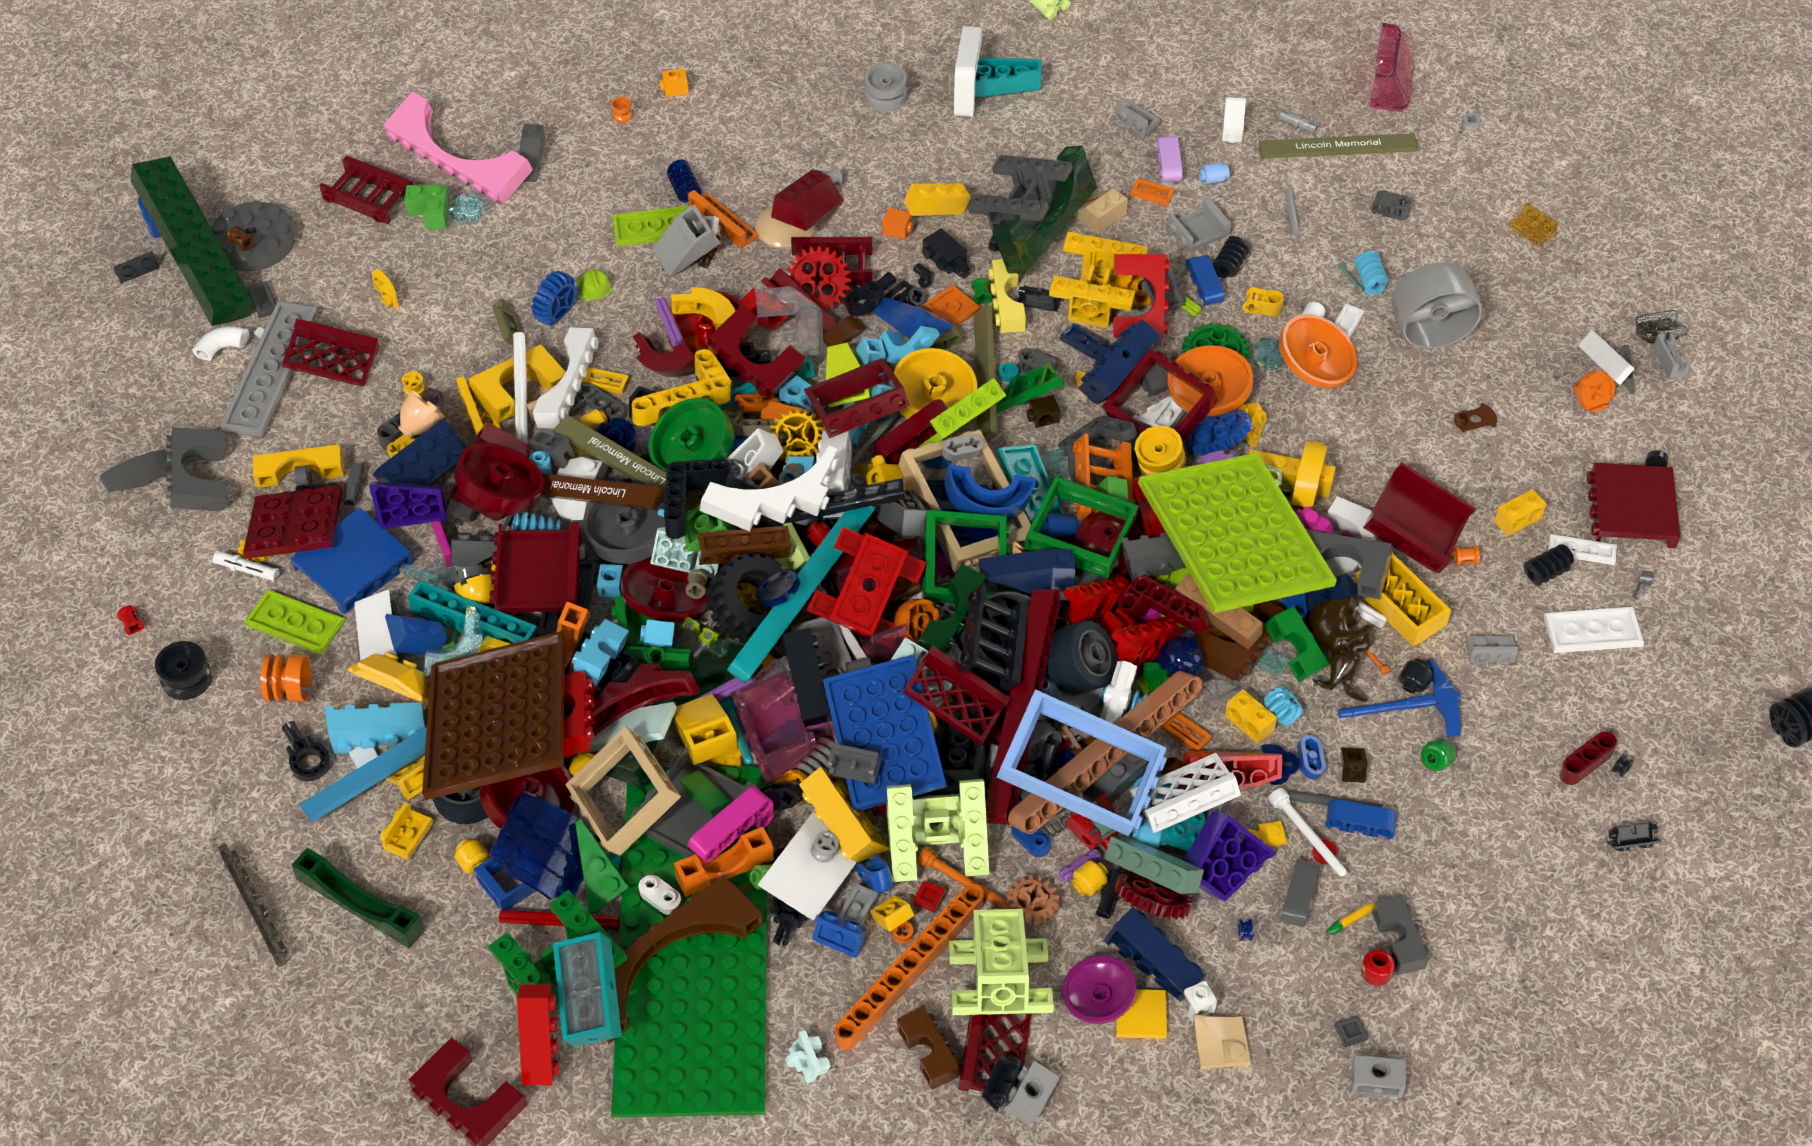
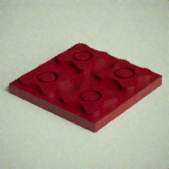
M341 485L255 496L243 550L245 559L333 547L343 493Z

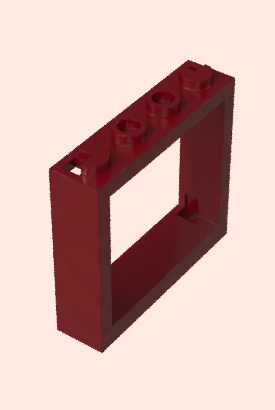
M1149 349L1101 407L1109 417L1134 423L1139 435L1148 429L1118 407L1156 363L1203 395L1174 429L1180 435L1183 443L1219 401L1214 393L1216 390L1207 383L1205 385L1200 383L1199 378L1193 373L1187 374L1184 372V369L1178 363L1173 362L1172 364L1169 362L1168 358L1160 351L1156 353Z
M883 358L804 389L810 409L817 415V420H820L821 426L828 438L910 406L904 387ZM885 381H888L893 388L828 415L822 408L825 405ZM829 428H837V430L830 432Z

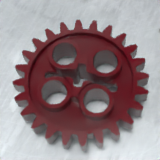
M1132 871L1119 874L1114 886L1118 897L1124 898V902H1130L1131 907H1138L1139 911L1145 910L1149 915L1155 914L1159 918L1162 916L1169 920L1171 917L1176 920L1179 917L1184 919L1185 916L1188 917L1193 905L1192 898L1188 897L1189 894H1180Z

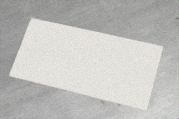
M814 811L758 883V886L813 921L857 863L851 859L847 860L839 850L841 848L840 844H838L834 857L828 862L817 861L812 856L811 847L816 836L820 832H827V829H829L825 822L822 823L816 817Z

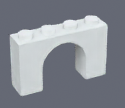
M1337 496L1328 510L1326 518L1332 523V526L1342 531L1347 530L1348 533L1355 535V538L1359 537L1376 541L1378 538L1363 528L1372 511ZM1334 557L1325 561L1335 577L1347 573L1354 581L1359 568H1362L1358 562L1348 557Z

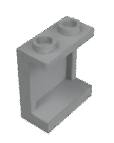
M1210 198L1203 200L1202 209L1180 218H1176L1173 213L1169 214L1166 227L1171 235L1174 234L1177 238L1179 246L1184 247L1187 252H1191L1230 235L1231 222Z

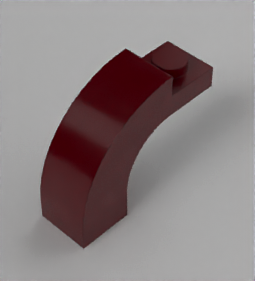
M641 332L633 336L637 343L635 347L641 353L636 358L642 365L657 374L666 377H680L695 370V353L697 351L685 341L673 351L659 354L649 337Z

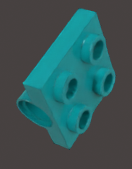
M1206 811L1163 829L1161 842L1189 851L1206 822Z

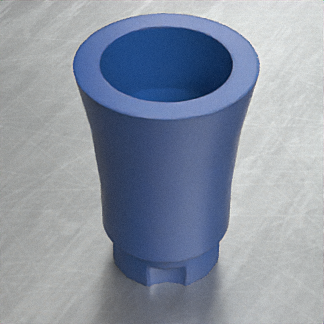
M1050 512L1040 534L1054 539L1072 538L1076 536L1077 529L1082 521H1077V517L1071 514Z

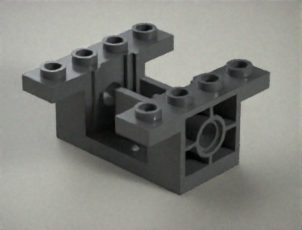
M999 155L992 170L994 174L1012 176L1014 188L1008 196L1009 199L1001 195L975 194L967 207L968 211L973 214L987 215L993 234L998 231L1003 233L1004 237L1010 236L1015 238L1016 242L1030 244L1062 192L1059 181H1066L1073 169L1072 162Z

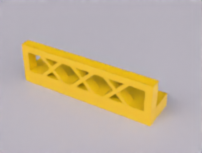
M465 377L456 378L459 394L476 437L483 427L482 421L484 418L492 420V425L501 429L499 423L497 424L486 411L484 413L477 411L478 401L471 396L470 387L467 385Z
M425 754L387 777L392 784L398 786L402 795L408 801L422 792Z

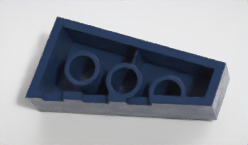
M1134 907L1112 927L1103 939V942L1108 946L1111 943L1116 945L1120 949L1118 953L1125 959L1128 957L1135 960L1137 968L1148 976L1153 974L1156 977L1154 981L1180 1002L1185 998L1184 990L1198 984L1205 977L1201 968L1184 956L1180 947L1173 945L1161 929L1154 927L1148 921L1146 915Z

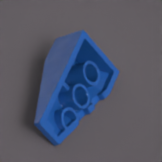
M886 297L880 299L878 307L872 311V313L909 339L912 338L920 326L935 328L940 335L953 328L950 322L935 313Z

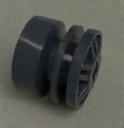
M1807 687L1791 695V697L1771 705L1769 710L1772 728L1789 747L1796 748L1812 740V688Z

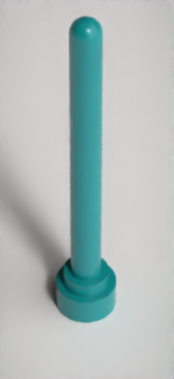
M727 697L721 700L719 704L727 714L735 730L737 744L744 763L751 765L753 757L736 716L738 705L733 697Z

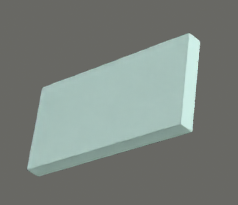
M674 702L631 711L599 732L594 737V740H591V751L587 752L601 750L625 726L638 733L644 742L664 739L677 709Z

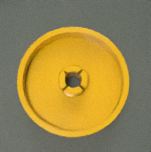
M927 348L913 351L903 357L894 370L895 376L904 387L910 405L898 411L907 419L934 400H943L949 409L977 390L976 376L968 363L956 354L942 349Z

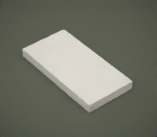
M1633 607L1544 613L1543 616L1554 653L1642 647L1644 645Z

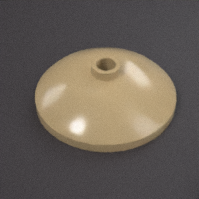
M772 207L764 210L758 216L755 223V231L759 234L758 238L766 245L779 249H790L791 237H812L815 231V225L804 231L771 218Z

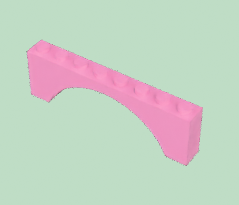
M413 91L383 125L387 131L386 135L393 142L398 140L406 150L413 149L415 154L421 159L426 157L433 166L437 168L441 166L448 175H456L461 183L464 185L467 183L471 184L476 192L480 194L481 192L486 193V196L493 202L499 201L502 204L506 202L533 171L529 161L514 151L487 160H466L444 152L432 139L430 124L433 110L425 98Z

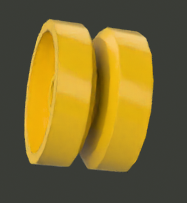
M1154 426L1146 429L1139 435L1135 443V452L1140 471L1144 476L1185 468L1186 456L1180 435L1174 429L1168 426Z

